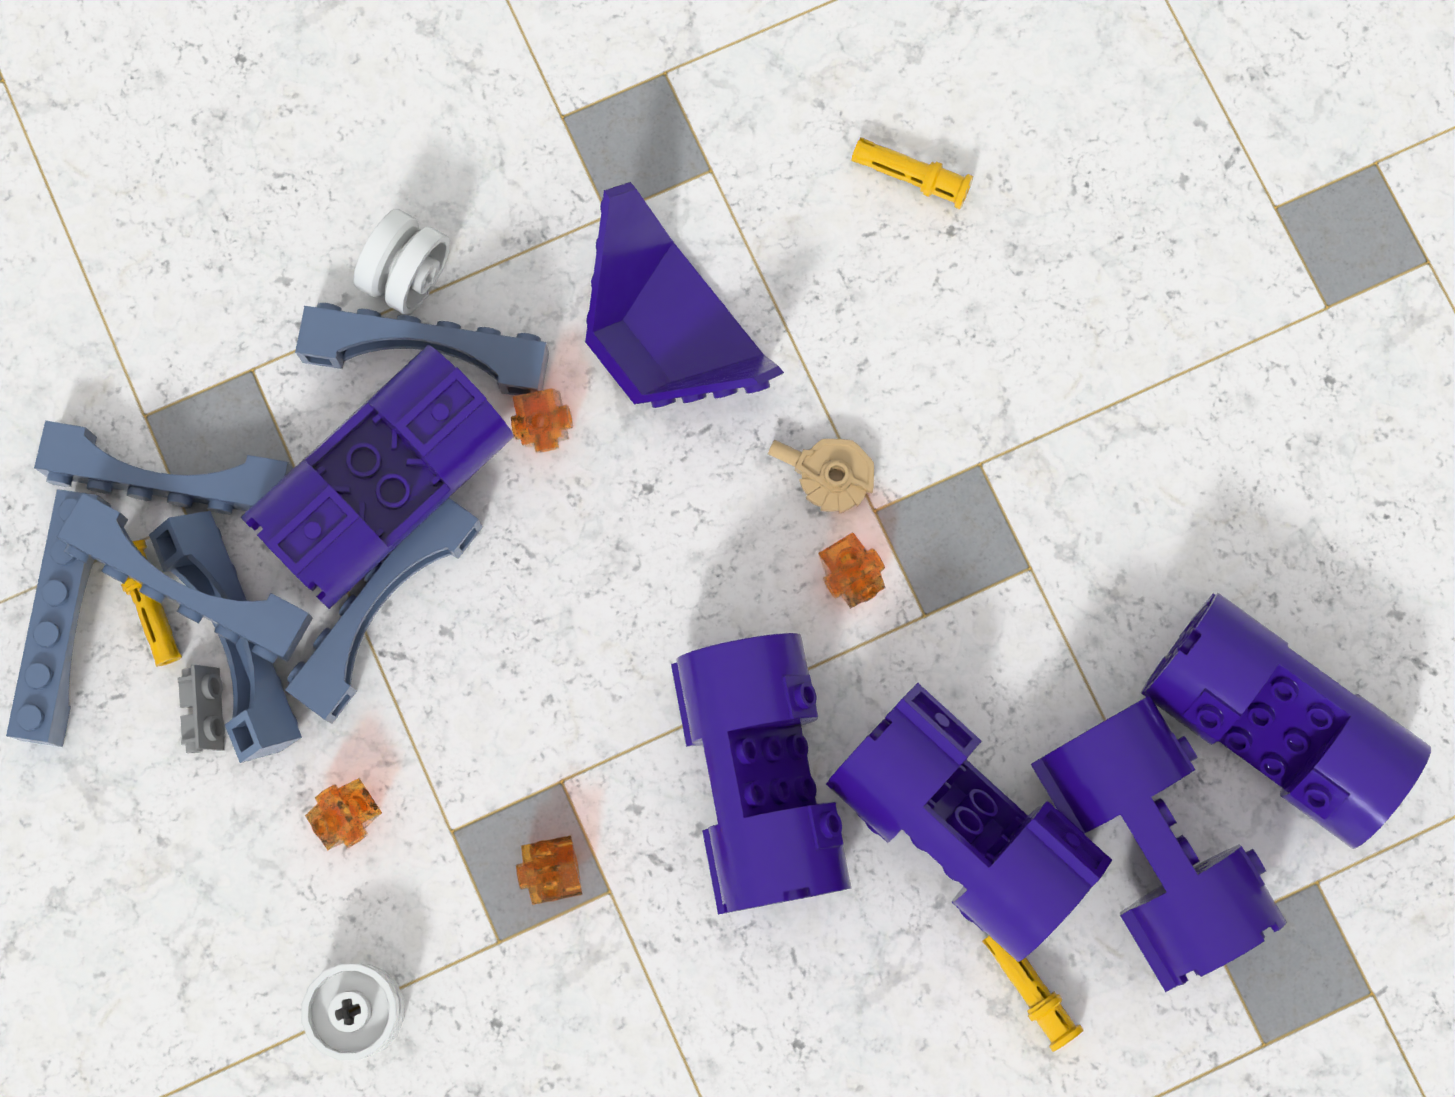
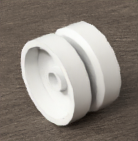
M393 209L384 216L368 238L359 256L354 271L353 283L356 288L372 297H380L385 294V301L388 306L404 315L411 314L427 298L444 268L450 248L449 237L432 227H424L419 230V223L416 218L400 209Z
M339 964L323 971L309 985L302 1001L301 1023L308 1040L322 1054L336 1060H359L384 1050L397 1037L404 1021V998L398 983L385 970L370 964ZM351 1004L359 1005L361 1008V1014L354 1016V1019L349 1015Z

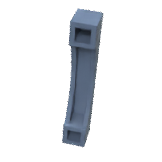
M318 303L317 307L304 305L295 351L302 363L343 369L344 361L369 352L388 349L423 350L427 345H430L440 353L466 361L491 375L497 380L499 389L503 394L541 399L549 351L546 342L541 341L539 336L529 333H518L517 337L503 336L499 330L489 327H478L477 331L461 329L459 324L449 321H438L437 325L421 323L419 318L409 315H398L397 319L381 317L379 312L370 309H358L357 313L341 311V307L330 303Z
M46 420L34 466L36 470L47 477L46 482L53 485L71 487L72 481L87 484L86 489L103 494H111L112 488L126 490L127 496L144 501H151L152 495L167 497V503L191 508L193 502L208 504L207 509L209 511L231 515L233 509L248 511L293 469L287 461L247 455L246 463L220 472L199 475L158 473L129 465L105 453L95 445L97 436L86 427Z
M57 489L6 734L7 737L20 741L63 747L71 709V706H69V680L75 633L85 588L95 559L90 558L86 564L64 552L67 544L56 536L82 495L80 492ZM87 494L88 496L111 507V504H109L99 495Z
M82 493L56 536L67 544L64 550L65 553L86 564L90 558L103 563L105 566L101 572L123 584L128 577L142 584L139 590L140 593L161 604L165 597L178 603L180 606L176 612L198 624L203 617L217 624L214 630L215 633L236 644L240 637L253 643L255 646L251 652L273 664L277 657L286 662L290 660L313 619L308 612L270 593L267 600L237 601L207 595L173 580L154 567L137 549L124 528L128 519L123 514Z
M448 498L392 550L383 563H378L365 576L364 581L367 583L358 596L353 594L344 602L339 610V615L342 617L332 629H324L313 644V648L316 650L306 663L304 661L299 662L290 672L287 678L290 684L285 691L321 718L333 724L357 692L351 686L355 658L364 634L381 606L399 586L427 565L449 555L459 559L483 528L479 519Z
M211 511L169 517L149 534L163 572L171 571L187 587L207 595L230 600L247 601L237 578L235 566L231 563L222 541L220 529L216 526ZM218 634L227 657L233 686L232 720L227 722L225 727L239 762L243 763L283 751L301 739L302 736L298 728L297 719L291 711L283 691L282 682L277 676L273 664L251 652L255 646L253 643L240 637L236 644Z

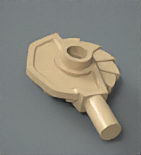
M822 439L811 449H803L802 452L774 440L769 449L768 455L795 467L794 471L802 477V479H799V482L807 495L806 499L812 504L821 507V511H839V514L843 513L853 506L858 507L863 501L866 492L873 493L874 462L853 440Z

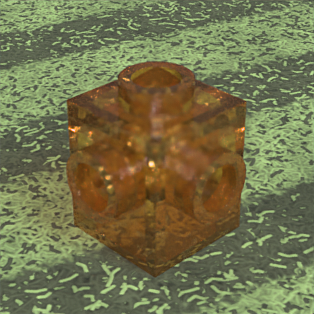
M551 388L513 396L516 415L511 416V426L515 439H521L523 446L534 447L535 453L559 449V441L569 440L568 429L573 428V420L568 404H562L560 391ZM544 417V424L540 427V420Z
M853 532L818 553L826 574L823 577V581L827 589L835 599L841 596L850 609L861 602L873 599L879 591L886 588L881 575V571L885 569V566L880 556L873 548L867 551Z
M360 778L339 788L336 784L319 793L315 797L317 804L305 817L315 835L319 837L328 851L344 843L346 848H349L360 842L368 835L365 828L380 816L382 812Z
M571 835L521 845L523 863L516 864L517 878L521 890L528 888L532 905L583 895L579 865Z

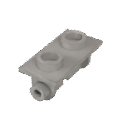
M191 665V668L182 669V677L178 678L180 708L193 707V714L180 716L181 745H186V753L203 752V750L223 751L225 724L222 717L221 694L223 685L220 679V668Z

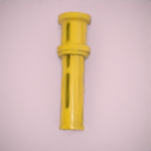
M862 137L858 140L851 159L853 162L920 187V192H923V195L927 197L933 194L954 203V207L958 209L962 208L974 178L970 174L964 177L943 168L942 163L937 161L927 164Z
M145 540L132 541L147 559L144 552L147 548ZM128 577L126 582L121 584L123 592L132 597L156 667L180 660L182 656L175 643L162 604L140 593L139 590L142 584Z
M990 936L982 940L1029 1006L1027 1010L1029 1019L1037 1021L1051 1041L1049 1047L1052 1052L1060 1049L1084 1031L1080 1024H1074L1060 1004L1062 1001L1061 996L1056 994L1055 991L1050 993L1026 957L1017 962Z

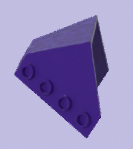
M627 182L604 190L600 205L601 218L599 234L596 240L594 274L591 279L590 306L586 318L585 343L633 404L651 402L652 408H658L676 402L675 398L680 397L683 403H690L707 397L706 393H713L716 399L737 393V388H745L746 394L769 388V380L784 374V372L776 363L762 353L670 238L631 182Z

